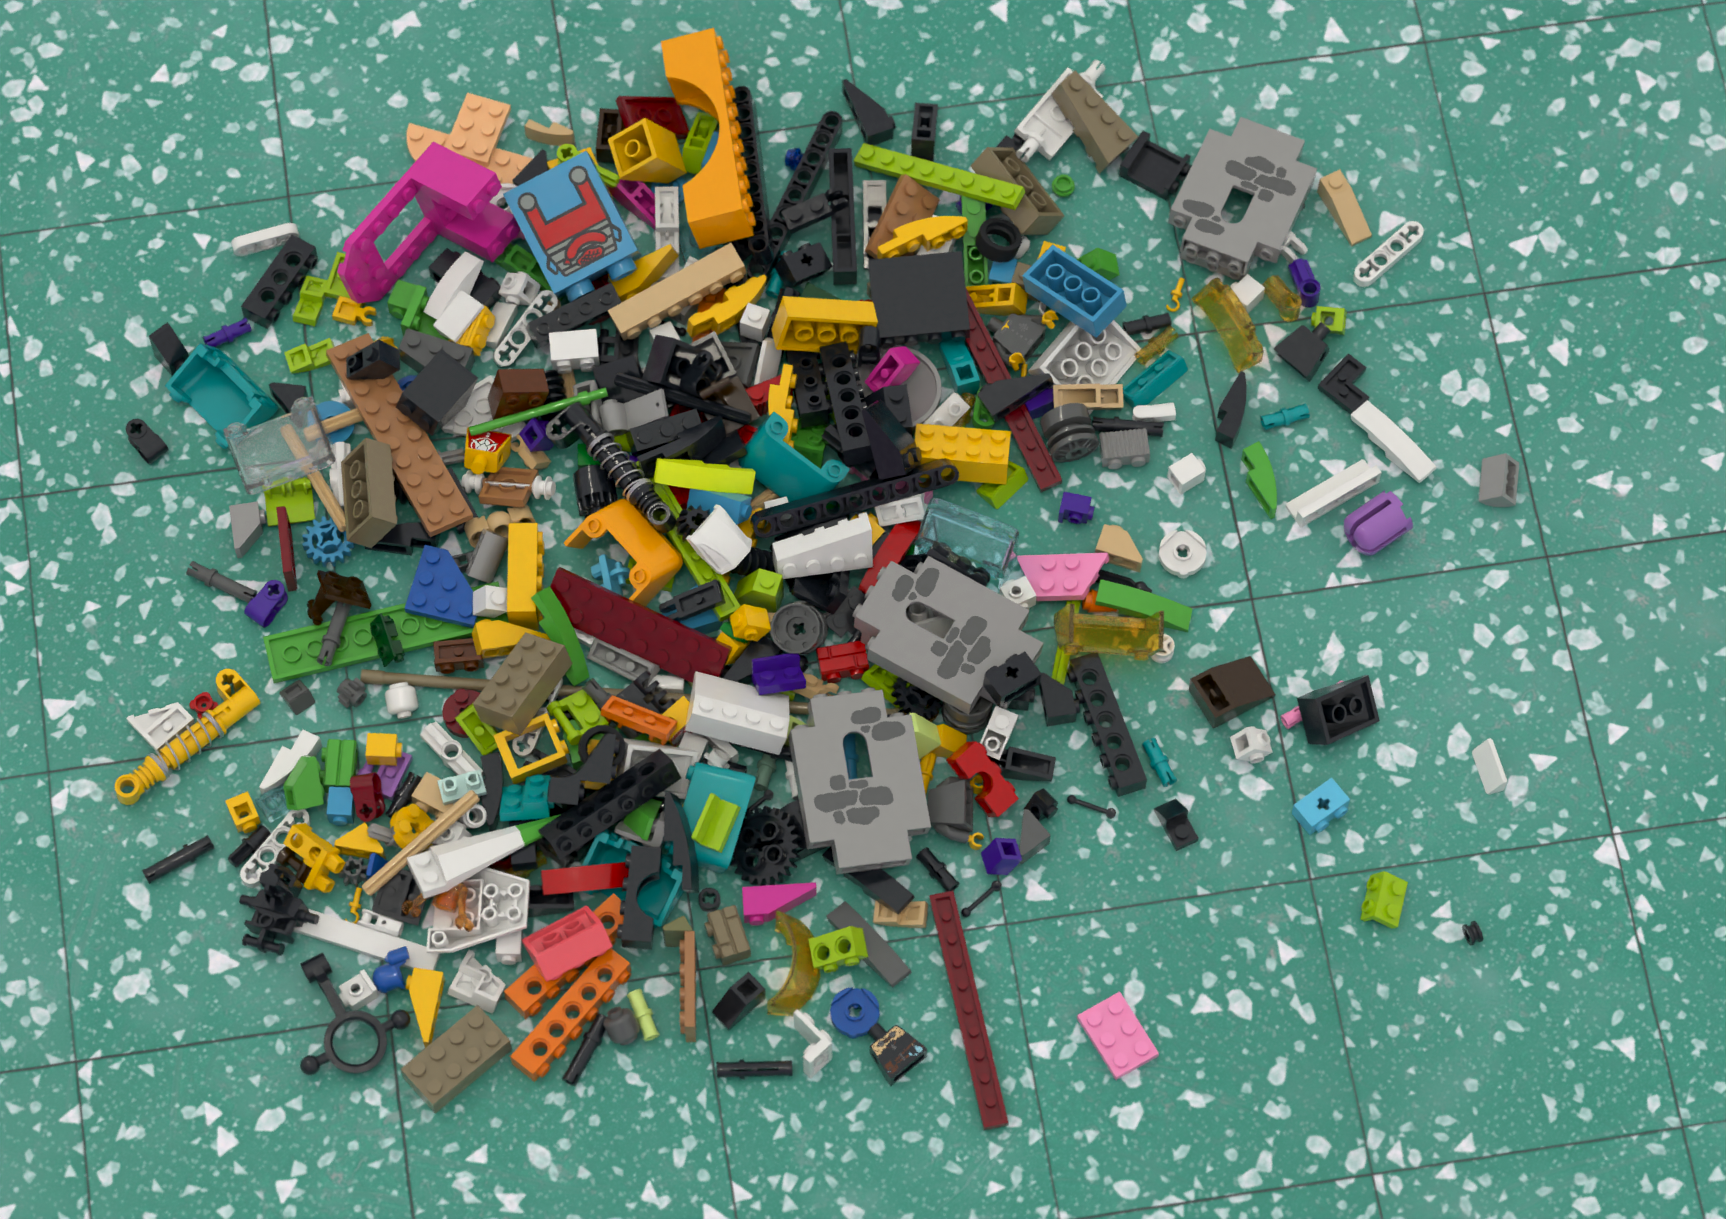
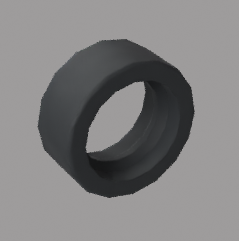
M991 218L984 221L975 238V245L978 251L987 259L995 262H1008L1014 259L1022 243V235L1019 229L1013 223L1000 218ZM987 235H999L1005 238L1010 246L997 245Z
M597 725L588 729L581 736L578 743V754L582 763L589 756L587 745L593 736L613 733L616 734V739L620 740L619 752L613 757V764L618 766L625 755L623 736L615 728L608 725Z

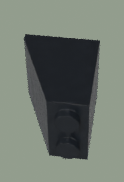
M441 349L402 392L396 408L419 425L421 429L433 436L466 406L478 377Z

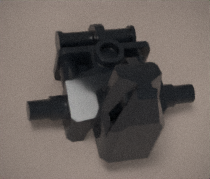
M270 863L269 869L262 872L259 878V882L264 889L260 890L256 897L241 895L240 904L255 910L251 921L245 920L244 925L250 932L259 935L256 938L250 936V934H245L242 944L255 947L263 953L270 951L281 956L284 953L285 945L283 943H274V940L293 944L294 939L291 935L294 928L302 927L303 923L307 922L316 925L319 922V915L310 913L305 903L298 899L303 886L292 870L288 867Z

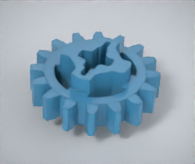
M322 516V522L318 523L314 519V527H306L308 534H303L302 536L304 541L303 548L306 550L308 558L313 557L314 564L322 561L323 567H326L327 563L331 562L334 567L337 560L342 563L345 562L344 555L351 556L350 549L355 548V545L347 541L346 531H339L332 518L326 521L325 516ZM341 533H342V535L344 536V543H342V541H341V539H340V538H341V536H340ZM313 540H316V543H317V548H316V549H315L314 546H313Z

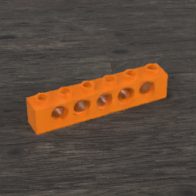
M614 893L593 911L602 924L605 922L614 923L612 928L605 929L612 946L616 942L618 924H623L624 915H620L621 900ZM593 957L585 961L582 966L572 968L564 972L561 977L547 982L534 964L504 991L505 999L525 1020L530 1015L535 1016L543 1008L542 1004L548 999L552 1000L557 997L561 992V987L567 982L572 983L579 976V971L585 966L589 967L597 957ZM532 987H539L541 989L535 995L528 992Z
M612 948L608 949L603 955L598 956L510 1056L512 1064L534 1082L539 1076L543 1078L550 1070V1064L553 1060L563 1056L567 1050L566 1045L571 1040L575 1041L581 1035L582 1027L587 1021L592 1022L595 1019L597 1013H599L598 1009L604 1002L606 1004L610 1002L615 995L614 990L620 984L624 985L631 977L630 962ZM604 974L612 977L607 982L599 980V977ZM589 992L596 995L592 1000H585L583 998ZM571 1011H577L579 1016L575 1019H570L567 1017V1014ZM556 1029L563 1031L560 1037H553L550 1034ZM538 1048L547 1050L543 1056H537L534 1052Z

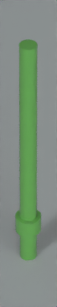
M606 387L588 393L587 390L579 392L574 397L470 426L469 431L471 436L566 409L575 402H580L583 406L591 404V401L608 397Z

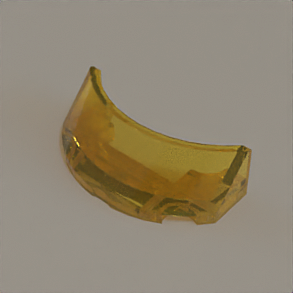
M1220 278L1212 279L1191 299L1193 303L1205 312L1217 329L1230 354L1237 373L1262 362L1264 350L1256 336L1255 326L1238 296L1228 284L1223 285Z
M776 911L775 932H781L785 936L786 945H792V963L785 983L777 994L767 1001V1014L794 1016L793 1013L797 1009L802 1008L813 997L821 974L820 969L813 967L808 939L814 938L812 932L801 920Z

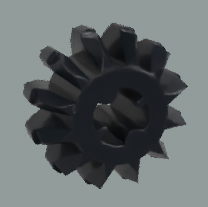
M690 505L687 510L683 509L680 512L675 524L678 527L677 535L683 536V542L687 541L686 538L692 535L710 515V509L703 511L701 505L697 509Z

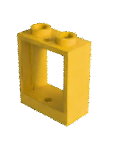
M548 713L533 718L521 735L506 730L493 735L513 784L521 783L526 780V777L542 774L568 763L566 754H569V750L564 740L559 741L556 733H559L560 729L555 718L550 720ZM546 726L557 753L518 769L507 741Z

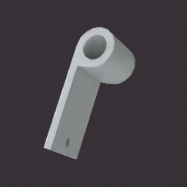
M659 389L626 403H619L615 399L606 400L599 407L602 428L609 431L614 437L625 434L631 428L668 417L664 389Z

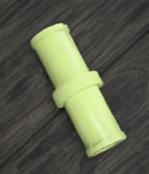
M642 989L628 993L627 997L635 1013L634 1016L639 1023L644 1040L649 1041L657 1038L659 1032H657L652 1019L653 1012L650 1008L648 1009Z

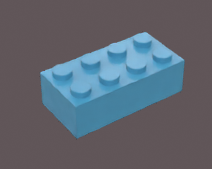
M1054 245L1022 275L1025 292L1096 338L1127 307L1124 290Z

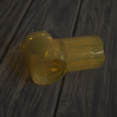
M1279 275L1269 277L1262 286L1265 287L1264 292L1279 310L1281 319L1287 322L1297 320L1301 309L1300 296L1291 292Z

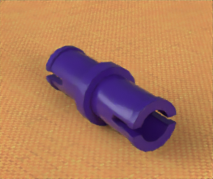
M243 318L229 326H221L220 330L204 336L203 341L205 345L217 347L226 342H233L234 338L251 332L252 329L250 324H247L248 320Z

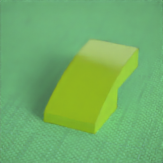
M306 276L300 290L299 302L293 314V322L316 326L326 298L324 290L328 280Z
M325 339L309 347L305 343L284 352L290 372L292 374L301 373L330 365L331 363L326 356V350L335 347L332 339Z

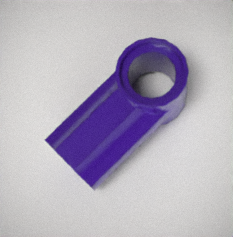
M1302 258L1294 260L1288 265V270L1299 294V303L1307 308L1314 307L1319 301L1320 283L1315 279L1307 260Z

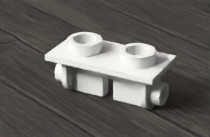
M953 392L923 424L953 426L970 406L958 393Z

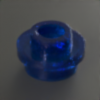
M795 147L788 149L786 152L785 166L790 167L791 170H796L803 156L800 148Z

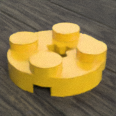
M410 804L393 814L390 827H394L395 834L392 836L398 846L404 849L428 828L434 820H431L418 805ZM412 827H413V828L415 829V831H416L415 834L412 832Z

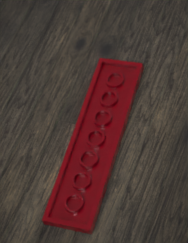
M557 568L550 587L563 606L574 628L614 647L624 649L659 665V668L693 683L695 671L721 677L733 647L564 568Z

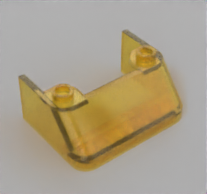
M1070 603L1054 614V628L1060 650H1064L1066 655H1078V652L1127 655L1134 656L1135 660H1148L1149 656H1153L1163 650L1164 611H1158L1147 619L1074 613L1075 604Z

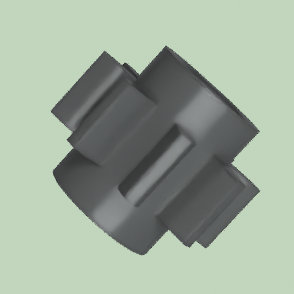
M357 677L353 681L349 678L345 679L337 688L339 702L346 708L350 705L354 707L361 705L367 696L365 684Z
M349 856V860L346 861L343 870L338 873L339 878L345 877V886L350 883L358 887L359 883L367 881L364 873L367 872L368 866H362L364 863L362 857L357 860ZM356 869V874H351V870Z

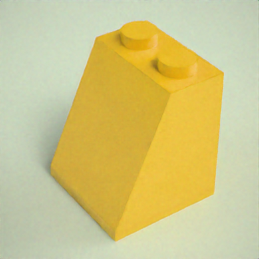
M646 118L608 139L621 180L670 183L687 173L675 134Z

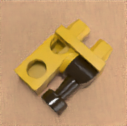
M306 823L292 825L283 842L286 847L278 853L276 862L284 867H292L297 872L296 877L308 890L317 889L323 893L331 892L335 881L328 877L329 872L332 871L334 874L340 873L346 863L339 856L341 850L333 847L328 841L312 832L313 828ZM296 853L303 858L302 861L295 857Z

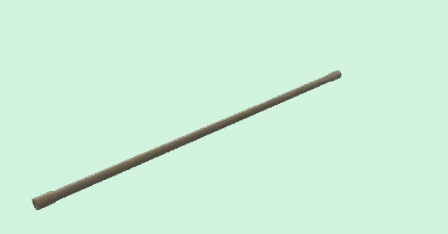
M369 669L361 670V681L364 684L375 685L408 682L409 686L482 691L490 681V679L393 673ZM562 685L557 697L570 696L582 690L583 686ZM602 688L606 693H610L613 696L618 695L624 690ZM654 691L652 695H647L644 700L649 703L653 696L660 692ZM668 692L660 700V704H666L672 698L677 702L683 696L690 703L691 694ZM789 701V713L809 715L808 703ZM886 708L887 715L899 713L900 708Z

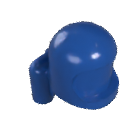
M406 946L389 951L384 958L387 964L377 967L373 972V983L379 992L388 993V991L397 988L406 989L400 966L410 959Z

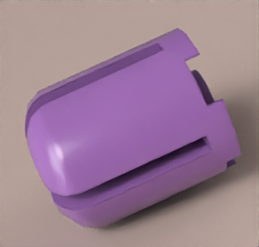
M1384 490L1346 516L1344 519V532L1347 540L1358 552L1371 556L1413 528L1411 517L1406 519L1401 509L1403 503L1391 491L1386 494Z

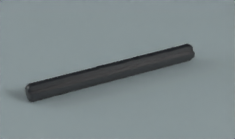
M620 372L616 374L614 379L616 386L645 395L659 389H664L665 400L691 409L697 408V411L721 416L723 419L748 425L751 419L750 412L708 399L703 400L701 397Z

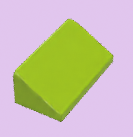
M1008 461L1006 485L983 483L976 492L993 508L999 509L1029 478L1023 467Z
M473 703L455 717L456 721L483 756L497 748L493 735L499 733L495 726L481 722Z

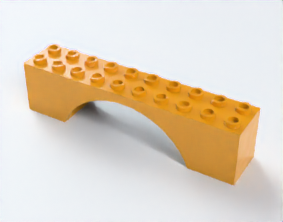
M714 28L661 41L666 78L677 103L701 109L719 122V137L711 158L695 177L682 185L688 224L699 249L754 236L752 226H755L756 222L753 212H750V207H753L750 193L747 194L750 184L747 175H744L747 165L745 158L741 157L744 147L742 140L738 139V135L741 134V128L735 118L738 116L736 103H733V99L736 96L733 85H730L733 77L730 67H727V63H730L727 49L723 50V39L721 36H717Z

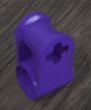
M278 580L268 581L247 604L244 614L263 628L269 626L288 601L284 585Z

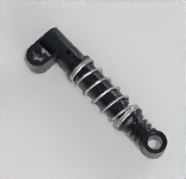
M580 402L571 404L547 424L546 435L554 446L559 449H566L581 439L586 445L585 448L589 456L593 457L594 461L598 460L601 463L600 468L607 470L608 478H613L616 481L615 487L623 489V496H626L627 501L631 505L637 506L658 532L667 533L675 527L676 517L655 492V486L651 480L644 478V472L636 469V462L629 460L627 452H622L621 444L614 443V436L609 431L603 430ZM567 424L572 428L569 431L564 427ZM666 514L662 521H657L661 515Z

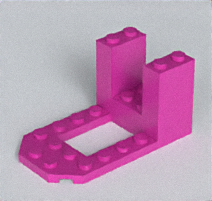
M433 141L345 241L343 251L346 252L344 263H339L337 273L351 300L358 304L380 301L391 290V287L405 274L411 264L419 258L425 248L434 241L438 234L494 262L521 231L513 214L490 203L491 199L502 188L496 173ZM415 196L424 218L391 256L383 262L374 241Z

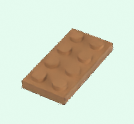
M901 175L864 251L874 259H878V246L893 239V229L910 222L932 217L940 199L908 175ZM915 251L907 252L900 257L914 256Z
M685 931V940H680L681 1010H685L680 1011L681 1034L686 1036V1042H696L695 931Z

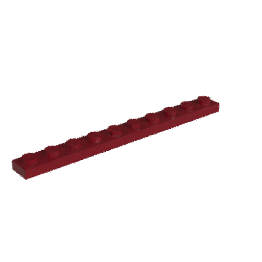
M966 289L970 338H966L965 342L986 384L1012 379ZM1025 404L1005 416L1004 420L1040 492H1043L1061 484L1062 478Z
M954 891L929 895L983 1130L1008 1126L1009 1122Z

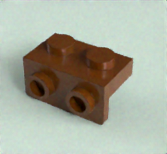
M473 638L433 642L436 672L450 674L455 672V670L473 672L479 670V668H484L483 656L476 654Z

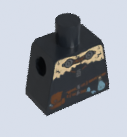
M876 1023L867 1032L875 1041L870 1045V1055L890 1086L927 1057V1048L898 1025H894L886 1031L879 1023Z

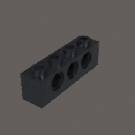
M291 235L241 305L244 317L266 329L269 328L271 323H275L280 316L283 306L290 303L295 289L301 287L304 283L307 272L316 266L318 262L316 247ZM293 263H298L295 267L290 266ZM280 281H286L282 285L277 284ZM267 299H274L269 303L264 302Z
M609 283L529 322L526 330L535 348L538 349L550 343L549 333L575 331L608 315L609 309L622 302L613 284Z

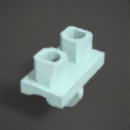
M480 770L437 781L443 805L457 802L470 790L474 791L478 796L487 794Z

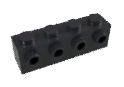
M785 350L787 365H793V374H797L796 387L793 388L801 428L829 424V414H833L831 400H826L825 397L829 395L827 382H822L821 377H824L823 364H818L817 359H820V352Z

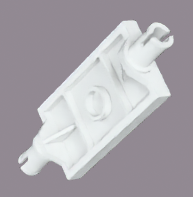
M1094 60L1085 72L1079 73V75L1103 98V95L1095 88V81L1105 71V66L1102 63L1096 69L1100 61ZM1070 68L1064 71L1015 129L1014 132L1026 141L1016 152L1018 158L1026 153L1021 161L1028 162L1036 150L1050 161L1074 132L1072 123L1069 119L1065 118L1051 95L1057 86L1073 72Z

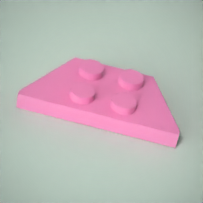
M1108 553L1019 555L1017 560L1037 595L1036 601L1084 600L1090 591V586L1099 577L1098 572L1104 563H1108L1109 556Z

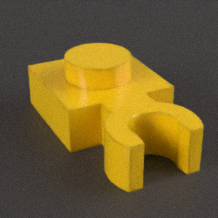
M339 296L332 318L333 320L354 326L357 320H360L365 326H372V319H368L366 316H376L377 312L374 307L362 308V303L358 304L351 300V298Z

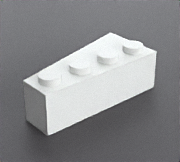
M867 512L859 514V518L850 521L847 519L838 521V525L824 529V526L817 528L813 533L805 536L799 534L772 543L773 563L776 573L783 575V579L873 567L872 528Z

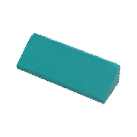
M1170 350L1166 351L1123 388V399L1133 409L1139 405H1148L1188 371L1184 358Z

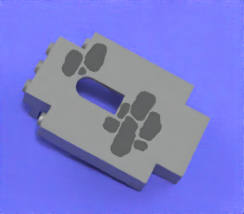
M1240 117L1232 136L1209 129L1170 210L1168 223L1186 230L1182 238L1180 259L1239 281L1249 274L1254 255L1265 261L1277 263L1312 188L1317 168L1298 162L1302 155L1305 140ZM1232 188L1254 195L1243 219L1238 223H1228L1221 216V211Z
M930 556L927 557L924 563L920 562L917 565L914 573L893 561L889 563L887 568L882 567L877 576L878 582L875 586L871 585L865 594V602L863 605L858 604L853 613V617H855L854 627L862 633L861 643L867 645V660L968 715L980 696L996 704L983 686L984 676L988 669L993 666L999 667L1013 654L1019 655L1024 651L1035 664L1043 647V642L1021 631L1028 620L1030 610ZM912 604H922L954 623L944 639L911 622L906 616V609ZM1011 701L1003 705L1002 708L1006 710Z
M866 688L859 693L842 691L835 696H827V694L813 696L808 703L809 716L806 722L807 725L795 726L794 729H791L788 736L807 849L831 846L836 874L909 865L912 855L908 836L928 834L931 828L912 716L904 715V713H894L887 717L883 690H875V688ZM858 733L865 738L872 777L849 780L843 748V739L847 734Z

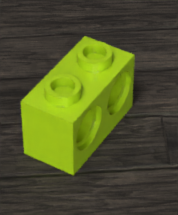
M849 926L808 939L813 967L824 970V973L835 972L839 970L838 966L857 965L860 963L859 960L868 957L863 928ZM849 943H850V944H851V948H850V951L848 952V945H849Z

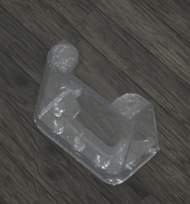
M313 396L301 397L295 400L291 407V413L247 429L245 424L234 422L223 429L247 494L250 495L261 493L325 469L336 460L332 439Z

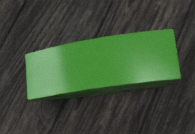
M1260 441L1243 449L1241 460L1249 470L1247 472L1246 484L1269 518L1273 519L1277 509L1276 480L1267 453Z

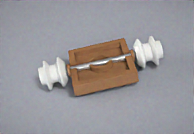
M501 467L496 473L490 472L488 478H485L483 473L474 475L471 470H468L462 477V488H465L468 494L471 493L472 489H475L476 494H479L480 504L525 507L531 493H533L535 499H539L541 495H544V498L549 500L556 491V484L550 476L543 481L538 470Z

